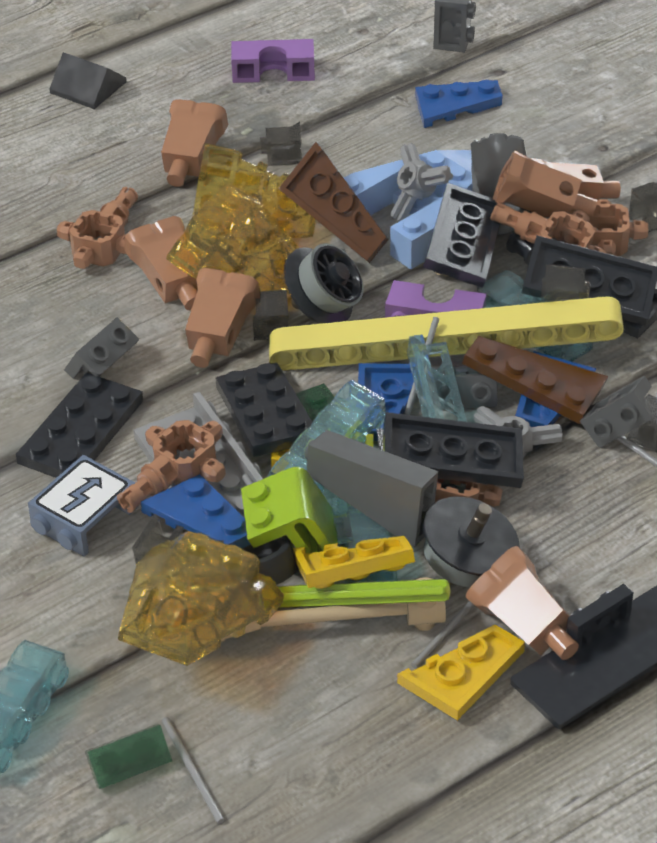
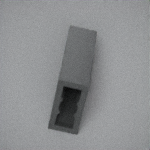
M327 429L315 440L309 442L305 451V459L307 460L306 471L313 480L395 536H405L411 546L415 547L425 537L423 521L428 509L435 503L438 471Z

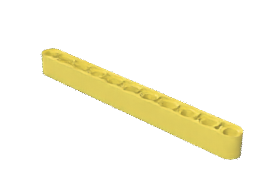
M596 297L281 327L273 330L270 334L269 363L277 362L280 368L286 371L421 358L433 317H438L439 323L428 357L466 354L478 336L523 349L614 340L621 336L624 327L620 302L613 297Z

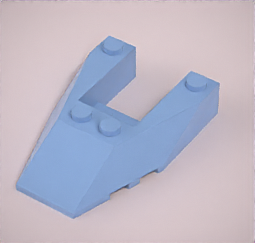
M434 150L419 155L420 160L432 168L440 166L450 167L453 179L448 181V183L472 191L471 150ZM402 160L351 173L344 177V179L368 212L373 215L392 203L396 204L402 192L398 188L397 176L404 164ZM447 184L437 185L432 195L422 200L417 199L409 213L411 215L390 227V256L409 269H413L425 262Z

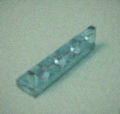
M423 334L410 336L407 356L423 417L444 419L443 410L446 409L456 415L458 421L467 422L447 343L441 342L425 345ZM440 353L443 363L438 370H435L430 365L428 355ZM436 380L447 385L450 389V393L445 400L438 396Z

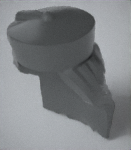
M493 133L488 138L483 137L480 141L474 140L470 144L472 191L493 198L501 171L513 151L516 150L527 157L524 140L521 137L515 135L507 136L504 133ZM504 204L520 213H523L524 211L532 213V211L511 204ZM500 223L497 235L510 233L515 229Z

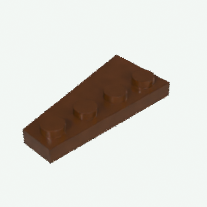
M315 142L278 189L370 263L389 239L321 146Z
M478 336L471 345L462 362L463 365L578 424L581 423V419L590 409L608 379L606 375Z

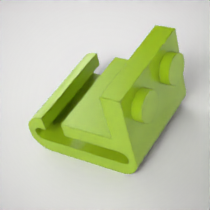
M291 467L241 488L247 539L253 548L285 535L288 536L296 548L305 547L306 553L324 551L325 544L338 543L332 507L304 468Z

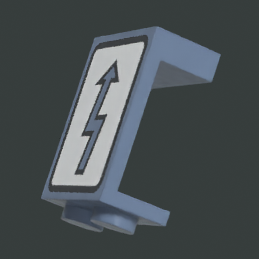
M82 455L28 502L31 526L37 533L47 535L59 542L65 549L73 550L82 556H86L89 553L86 533L115 507L128 515L132 514L120 506L117 495L126 490L130 485L135 484V482Z

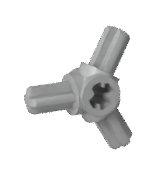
M413 143L404 144L400 148L404 165L398 173L397 184L402 192L390 213V216L398 221L408 217L417 199L422 200L429 197L435 191L437 185L447 184L448 181L453 179L450 167L440 166L432 168L424 161H421L416 145Z
M484 406L479 407L473 415V420L476 423L522 428L523 458L527 452H532L533 445L562 441L563 434L559 424L530 427L529 423L520 417L509 416L502 419Z

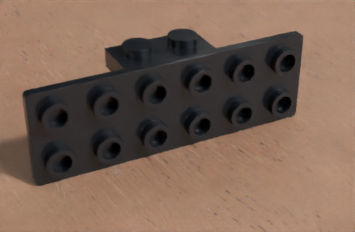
M623 583L612 591L604 592L596 601L585 608L575 610L568 618L567 633L579 645L576 653L569 659L562 660L554 651H551L511 676L510 684L557 729H562L657 667V585L633 600L634 592Z

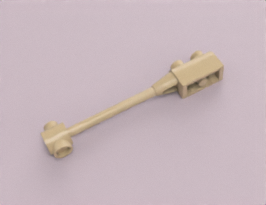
M423 577L416 580H429L432 578ZM221 592L147 598L150 648L159 647L165 653H173L180 648V645L196 644L202 650H209L215 647L217 642H224L225 639L269 626L406 615L408 626L414 625L419 630L428 631L435 626V623H444L446 621L445 602L340 605L259 612V610L223 607Z

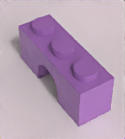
M314 39L231 41L232 82H260V75L270 69L284 71L287 74V81H314Z
M394 280L385 303V318L486 308L487 294L455 289L454 295L449 301L432 303L424 298L423 284Z

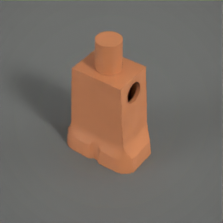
M176 99L171 102L169 110L171 121L161 151L164 170L168 172L167 182L175 187L182 186L186 175L202 176L217 141L228 127L227 113L222 106L206 102L196 103L195 101Z
M516 150L513 151L509 160L504 165L493 196V200L496 203L511 204L548 217L553 212L564 211L570 213L571 210H582L589 217H592L597 205V199L578 193L582 179L536 162Z
M530 158L582 179L578 192L580 194L597 200L618 199L620 196V182L603 181L597 165L553 163L542 159Z
M172 216L158 220L154 224H146L129 231L125 236V253L142 269L164 303L180 299L185 309L190 311L198 291L196 280L201 267L185 238V227L182 219L178 216Z
M203 268L198 271L196 280L198 291L185 328L189 349L193 350L190 358L192 364L205 368L209 365L213 354L229 356L247 316L261 298L259 282L255 278L244 274L226 273L222 270Z
M518 546L508 549L468 589L466 598L486 615L502 620L539 655H542L549 647L562 660H567L576 653L579 645L566 632L567 621L570 615L540 582L536 574L535 565Z

